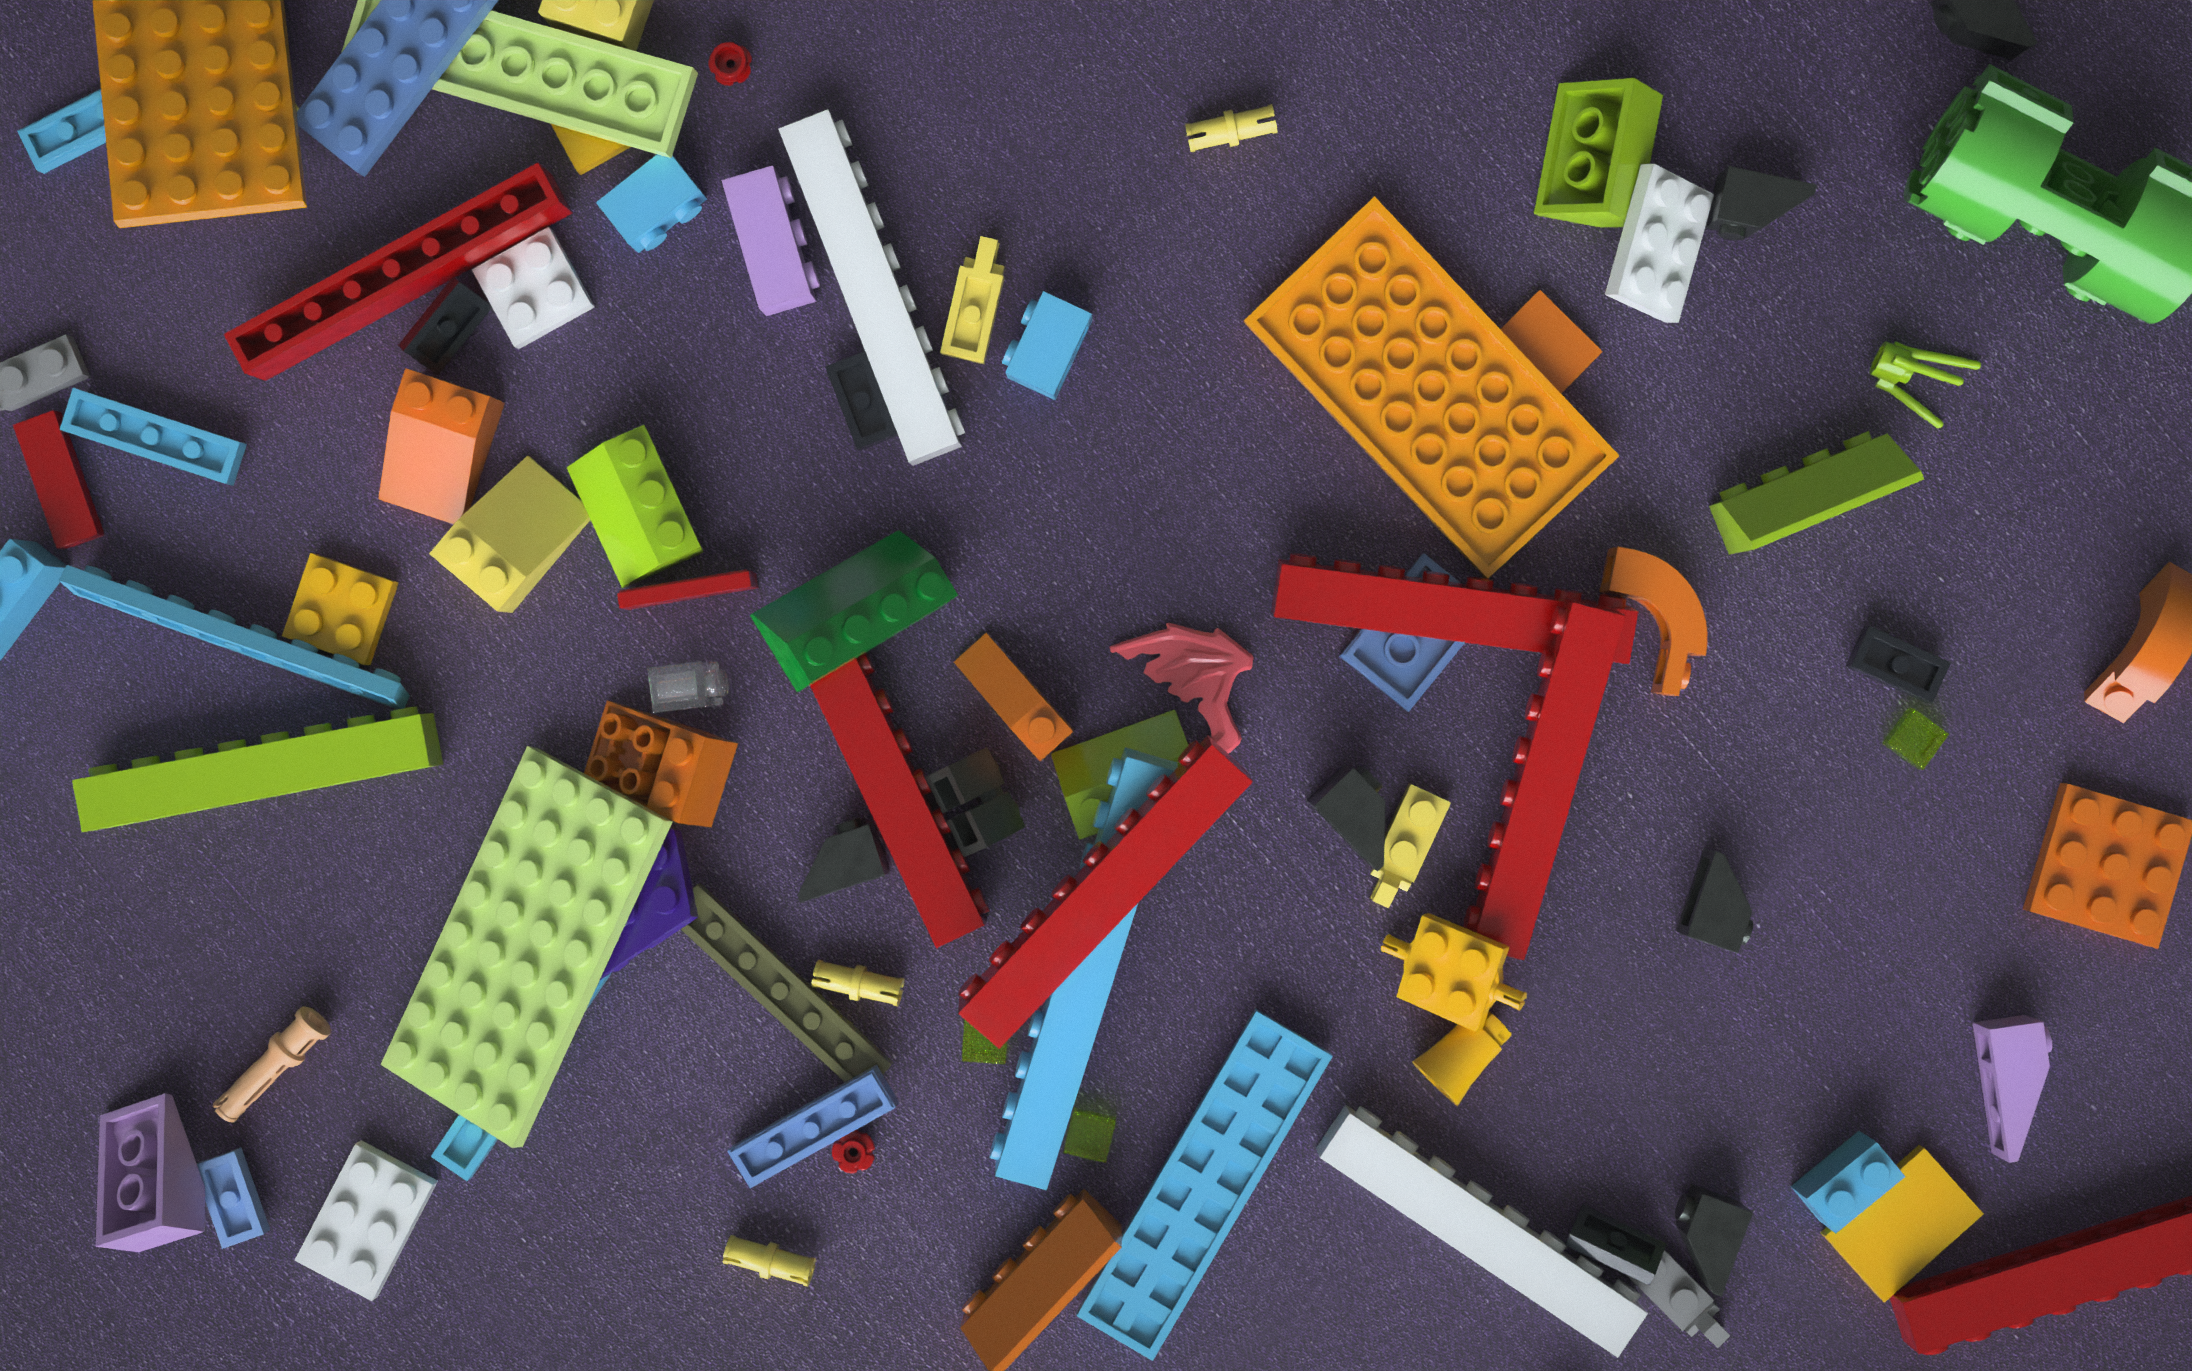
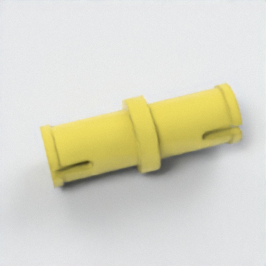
M1272 104L1233 114L1232 110L1223 111L1224 116L1190 124L1185 123L1187 136L1206 133V136L1188 140L1190 152L1229 143L1230 147L1239 145V140L1278 133L1276 120L1261 124L1257 123V120L1275 116Z
M818 960L813 971V976H816V979H812L811 986L812 988L848 994L850 1000L859 1001L862 997L893 1004V1006L898 1007L903 994L901 987H904L905 979L868 972L867 967L862 965L850 968Z
M735 1235L729 1237L723 1255L724 1264H732L760 1272L759 1276L761 1278L770 1279L771 1276L803 1284V1286L807 1287L812 1279L816 1262L814 1257L809 1258L779 1249V1244L770 1242L766 1246L738 1238Z

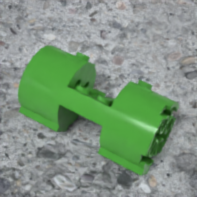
M1989 64L1982 75L1976 77L1973 85L1977 87L1972 90L1965 86L1935 125L1922 147L1925 151L1919 163L1922 166L1921 171L1913 169L1909 174L1904 189V200L1942 219L1943 225L1958 239L1964 241L1973 239L1983 245L1985 242H1991L2001 236L2018 218L2020 219V224L2029 232L2038 236H2043L2047 233L2061 240L2062 246L2069 251L2065 264L2062 266L2064 286L2077 299L2086 302L2092 299L2104 306L2108 303L2148 324H2155L2168 317L2192 293V166L2155 147L2147 158L2136 160L2117 177L2060 148L2066 132L2074 123L2072 105Z

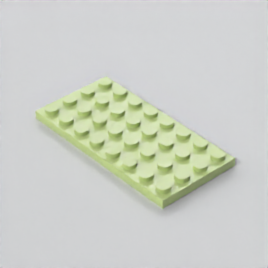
M527 746L381 1065L511 1148L523 1147L673 821L546 752Z

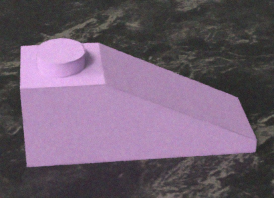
M2027 1015L1973 1022L1991 1153L2009 1163L2019 1161L2050 1068L2048 1053L2052 1050L2050 1032L2044 1026L2043 1021Z

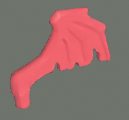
M1167 623V629L1110 646L1112 653L1117 652L1127 660L1133 659L1142 653L1149 655L1160 654V657L1146 663L1143 673L1155 683H1172L1168 688V692L1178 696L1182 702L1188 703L1193 698L1201 697L1202 701L1198 705V711L1204 716L1210 727L1211 738L1228 754L1240 744L1242 740L1241 734L1230 714L1227 701L1235 677L1242 671L1251 670L1254 657L1219 628H1216L1213 633Z

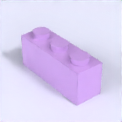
M772 165L721 180L759 309L765 316L817 302L813 289L820 287V283L813 262L805 263L801 246L808 243L801 220H793L788 204L794 203L795 198L788 177L780 178V175Z

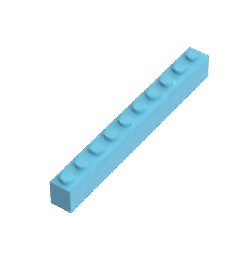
M1126 747L1124 748L1121 760L1113 758L1106 784L1112 785L1108 802L1100 800L1094 817L1093 827L1099 828L1094 845L1099 841L1106 844L1117 832L1114 826L1120 817L1132 807L1137 811L1149 798L1146 792L1152 783L1162 774L1169 777L1178 767L1177 762ZM1086 844L1080 863V869H1082L1086 865L1085 863H1083V859L1085 855L1088 853V851L1094 846L1093 844ZM1137 905L1045 1000L1042 1011L1036 1010L1033 1013L1028 1029V1036L1034 1037L1029 1052L1022 1051L1019 1056L1015 1077L1021 1078L1016 1093L1009 1091L1002 1113V1118L1008 1119L1004 1134L996 1132L991 1146L989 1158L996 1160V1177L1047 1190Z

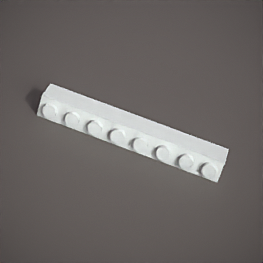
M827 109L779 128L908 462L914 466L962 447L958 436L965 433L956 408L948 411L944 403L942 394L949 392L940 367L932 370L926 357V353L933 351L924 326L915 328L909 312L917 310L908 285L899 287L893 271L901 267L892 244L883 246L877 230L885 226L875 202L867 205L861 189L869 185L859 161L851 163L845 148L851 146L852 142L843 120L835 122Z
M1347 1105L1343 1107L1316 1147L1321 1159L1617 1358L1620 1356L1648 1314L1637 1301L1641 1295L1635 1289L1620 1279H1617L1615 1284H1612L1600 1276L1604 1270L1586 1256L1581 1254L1576 1260L1564 1252L1566 1245L1563 1241L1545 1229L1539 1235L1527 1227L1530 1220L1513 1207L1507 1205L1502 1210L1491 1203L1490 1199L1493 1195L1472 1180L1466 1186L1454 1178L1453 1175L1456 1170L1437 1156L1433 1155L1429 1161L1416 1152L1419 1147L1418 1144L1399 1131H1396L1392 1136L1381 1129L1379 1125L1382 1121L1364 1107L1359 1106L1357 1111H1354Z

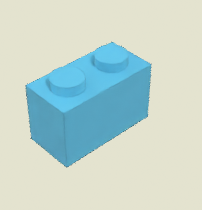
M657 154L596 203L626 242L635 251L640 253L643 249L649 251L660 245L667 237L666 231L679 221L683 224L693 219L702 209L700 204L706 201L707 198L673 155L672 158Z
M1044 291L1038 302L1031 299L1021 320V324L1027 326L1020 342L1014 339L1011 341L1002 361V364L1008 366L1005 372L1007 378L1056 400L1092 323V314Z
M1858 1131L1795 1182L1791 1188L1815 1217L1836 1234L1905 1178V1175L1875 1140Z

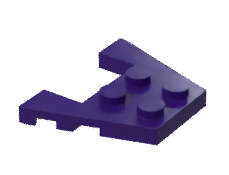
M669 829L600 980L612 972L619 971L628 965L631 959L646 949L655 947L698 918L681 831Z

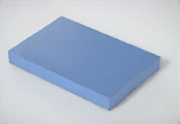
M1423 553L1404 576L1422 578L1423 571L1449 573ZM1450 575L1449 582L1460 583ZM1360 629L1339 657L1404 710L1409 712L1465 642Z

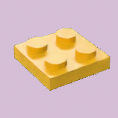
M310 553L282 636L291 640L298 639L307 642L317 649L332 654L344 655L363 665H371L399 582L318 554Z

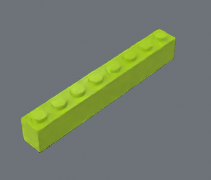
M409 707L390 711L391 720L375 722L374 715L347 719L348 728L332 730L331 723L304 727L305 736L291 739L289 738L288 731L262 735L260 736L262 744L247 747L245 739L217 744L219 752L204 755L202 747L174 752L175 761L161 763L160 756H152L131 760L133 769L118 771L117 764L88 768L89 777L72 780L81 831L88 832L444 765L434 713L419 714L417 707Z

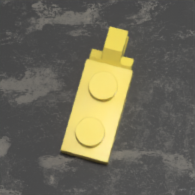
M981 236L976 258L965 257L963 266L959 268L940 351L942 355L985 364L1004 282L1003 273L1005 267L995 264L1000 245L996 239Z
M1410 783L1408 784L1385 833L1384 866L1378 872L1372 868L1370 873L1372 876L1379 878L1370 896L1373 902L1389 908L1398 888L1408 891L1411 883H1414L1451 802Z

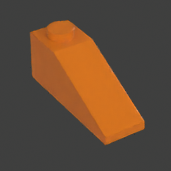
M987 633L954 661L956 666L1039 761L1044 759L1074 732L1069 723Z

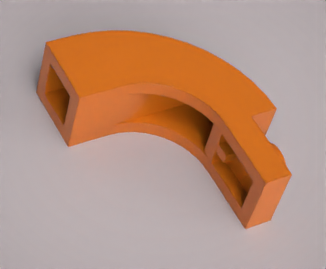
M1619 546L1610 548L1607 552L1599 592L1630 598L1639 602L1650 611L1660 631V650L1651 692L1666 696H1679L1680 690L1687 687L1690 679L1691 664L1686 662L1687 656H1706L1708 632L1704 611L1699 598L1688 581L1675 568L1660 558L1634 549Z
M2168 562L2139 593L2141 605L2139 621L2123 651L2084 691V701L2122 723L2147 699L2155 703L2173 683L2192 654V574L2171 562Z

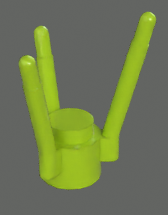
M1885 341L1879 348L1869 371L1870 375L1878 378L1875 387L1891 393L1924 420H1927L1936 428H1942L1944 424L1942 420L1896 384L1898 382L1906 384L1914 372L1957 386L1964 383L1963 378L1919 363L1918 359L1975 370L1981 368V363L1963 357L1908 347L1896 341L1893 344Z

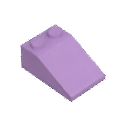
M164 1093L100 1115L96 1247L141 1252L205 1232V1186L173 1096Z

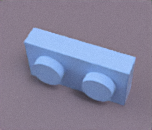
M242 1148L197 1163L205 1186V1202L222 1249L263 1235L270 1230Z

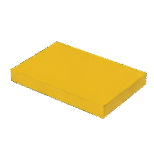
M1920 1145L1896 1165L1905 1175V1178L1836 1234L1828 1227L1820 1232L1884 1303L1984 1215L1930 1153Z

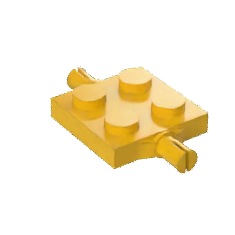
M1430 913L1422 915L1416 936L1411 943H1407L1390 934L1386 935L1383 940L1382 952L1404 960V974L1396 996L1399 999L1474 1032L1483 1029L1488 1011L1496 1000L1519 1011L1525 1004L1524 1000L1527 998V992H1522L1503 983V965L1509 950V946Z

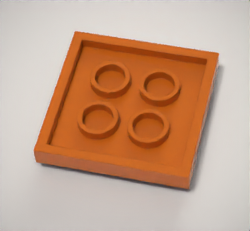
M2060 783L2023 910L2158 949L2191 841L2192 820L2071 784Z

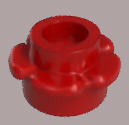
M724 42L715 47L709 57L708 65L710 71L715 74L717 82L725 86H732L734 82L743 83L748 79L751 74L749 64L752 62V57L744 46H738L734 42ZM731 60L734 61V62H735L734 67H733V68H728V67H727L728 61H731Z
M854 1130L840 1138L839 1141L834 1142L832 1157L835 1161L839 1162V1168L846 1173L853 1174L860 1169L864 1171L874 1161V1141L868 1134ZM856 1148L858 1154L855 1156L851 1155L850 1149Z

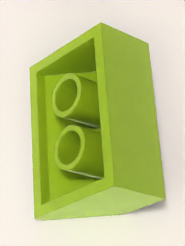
M1636 78L1559 83L1534 214L1600 228L1624 227L1641 164H1650L1663 95Z
M645 425L601 443L567 467L622 588L704 553Z
M1175 709L1051 753L1060 786L1079 840L1095 835L1099 831V828L1093 827L1096 810L1100 800L1108 802L1112 785L1106 784L1108 772L1113 758L1121 760L1125 747L1177 762L1178 766L1180 765L1177 760L1188 746Z

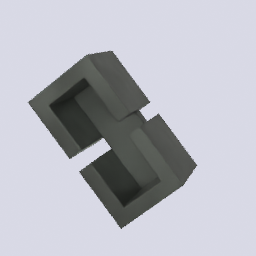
M988 747L925 777L942 813L978 796L982 799L983 803L946 821L963 857L985 849L1026 827L1020 816L1018 805L1012 799L1009 791L1005 793L1002 791L1000 785L1004 784V780L1001 776L1000 768L992 758Z

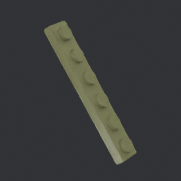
M699 883L693 888L698 918L681 930L844 1082H847L875 1065L878 1066L882 1074L893 1064L890 1058L819 992L812 988L804 978L704 885Z

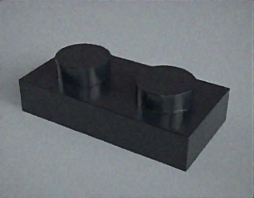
M453 276L398 346L409 356L438 375L492 309V306Z
M865 351L825 366L858 451L898 436Z
M1864 626L1845 667L1922 702L1933 703L1951 662L1874 627Z
M1584 1204L1580 1208L1565 1244L1649 1286L1656 1274L1666 1247V1243Z

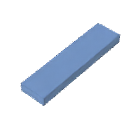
M875 1065L732 1145L727 1152L749 1188H752L897 1107L899 1101L880 1069Z

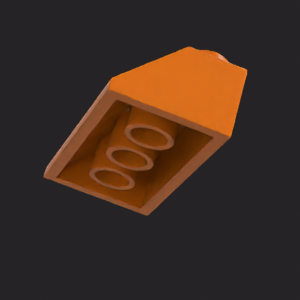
M1085 1189L1076 1197L1071 1193L1068 1194L1054 1209L1053 1214L1056 1218L1046 1229L1041 1226L1034 1229L1022 1244L1026 1250L1015 1261L1010 1257L1007 1258L992 1275V1278L995 1280L992 1286L985 1293L978 1289L963 1305L961 1310L965 1314L963 1315L960 1329L988 1371H1005L1122 1248V1224Z

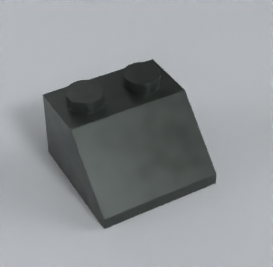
M1344 764L1307 802L1369 866L1378 872L1384 866L1385 800L1377 793L1383 786L1365 767L1358 766L1354 769Z

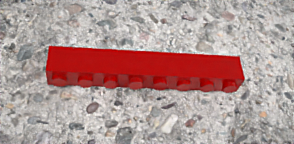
M536 163L228 331L224 336L243 372L267 381L450 281L453 276L461 275L571 215L573 212L553 175L541 164Z
M1290 553L1289 560L1278 559L1271 607L1273 616L1277 618L1543 653L1544 650L1550 651L1555 634L1550 633L1553 613L1557 606L1563 607L1567 597L1617 610L1627 616L1613 662L1630 664L1639 611L1626 605V598L1600 594L1598 601L1581 599L1582 592L1558 588L1555 589L1554 596L1537 593V586L1523 583H1511L1510 590L1493 588V580L1478 577H1467L1466 584L1449 582V574L1433 571H1423L1422 578L1404 576L1405 569L1400 567L1379 565L1378 572L1360 570V562L1335 559L1334 566L1316 564L1317 557L1298 553Z
M1567 597L1563 607H1556L1551 619L1550 633L1555 634L1550 651L1544 650L1540 657L1537 676L1542 677L1538 694L1531 693L1526 705L1525 719L1530 720L1525 737L1519 736L1514 746L1512 762L1517 763L1512 780L1506 779L1500 796V805L1505 806L1500 822L1494 821L1491 826L1487 843L1488 847L1492 848L1488 865L1483 863L1480 865L1475 883V889L1480 890L1476 906L1469 905L1463 927L1509 946L1507 956L1520 960H1525L1627 617L1617 610Z
M867 652L811 684L810 687L933 943L938 948L984 926L987 922L985 913L989 912L990 908L981 889L978 887L973 890L965 875L971 871L966 857H963L959 848L953 850L946 834L951 832L946 822L948 819L945 813L941 812L940 808L934 810L927 796L932 791L925 779L926 774L922 768L914 769L908 757V754L913 752L912 745L903 728L895 730L888 715L894 712V708L883 688L876 690L869 676L875 672V669Z
M1208 735L1201 743L1195 740L1184 749L1177 760L1180 765L1169 777L1162 774L1152 783L1146 792L1149 798L1137 811L1132 807L1120 817L1114 826L1117 832L1106 844L1099 841L1088 851L1083 859V863L1086 865L1074 878L1068 874L1056 885L1051 893L1054 899L1043 910L1037 907L1025 918L1020 926L1023 932L1012 943L1006 940L994 951L989 959L991 966L981 976L976 973L973 974L962 985L958 992L960 996L958 1014L998 1049L1008 1041L1251 785L1253 781L1249 772Z
M2192 1195L1904 1285L1890 1297L1903 1341L1918 1354H1940L1949 1348L1948 1345L1963 1340L1969 1342L1981 1341L1990 1337L1991 1332L2005 1327L2023 1328L2031 1325L2034 1322V1318L2040 1316L2068 1314L2076 1310V1305L2088 1301L2104 1302L2113 1300L2120 1295L2119 1292L2133 1287L2151 1288L2161 1284L2162 1278L2175 1274L2191 1275Z

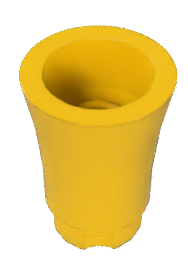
M1488 1011L1482 1030L1474 1032L1457 1024L1432 1048L1413 1060L1412 1063L1444 1096L1458 1106L1474 1081L1502 1050L1500 1046L1512 1034L1497 1017Z

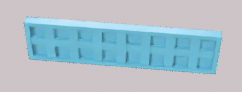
M1255 1008L1122 1233V1248L1099 1272L1077 1310V1317L1148 1359L1154 1360L1333 1057L1332 1053Z

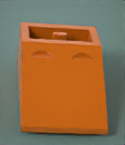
M607 700L584 774L669 820L681 824L712 828L738 743Z

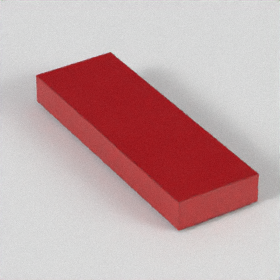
M52 410L13 425L56 548L65 550L105 534L69 433L59 430L63 420L62 413Z
M745 569L620 590L617 593L620 609L631 610L758 588L756 573Z

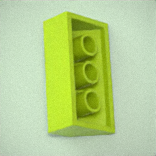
M1867 431L1843 441L1845 446L1843 451L1830 455L1828 448L1801 458L1804 467L1790 473L1785 465L1760 475L1763 484L1747 489L1744 482L1721 491L1719 494L1722 501L1710 505L1709 508L1730 555L1757 549L1924 480L1923 474L1888 433L1872 438L1870 432Z

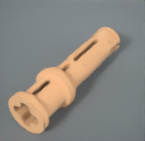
M305 1006L299 1008L295 1013L296 1019L282 1033L277 1032L270 1038L268 1049L213 1103V1108H217L215 1112L222 1119L232 1123L235 1122L288 1067L300 1065L305 1060V1053L319 1039L324 1040L331 1034L330 1025L318 1012Z

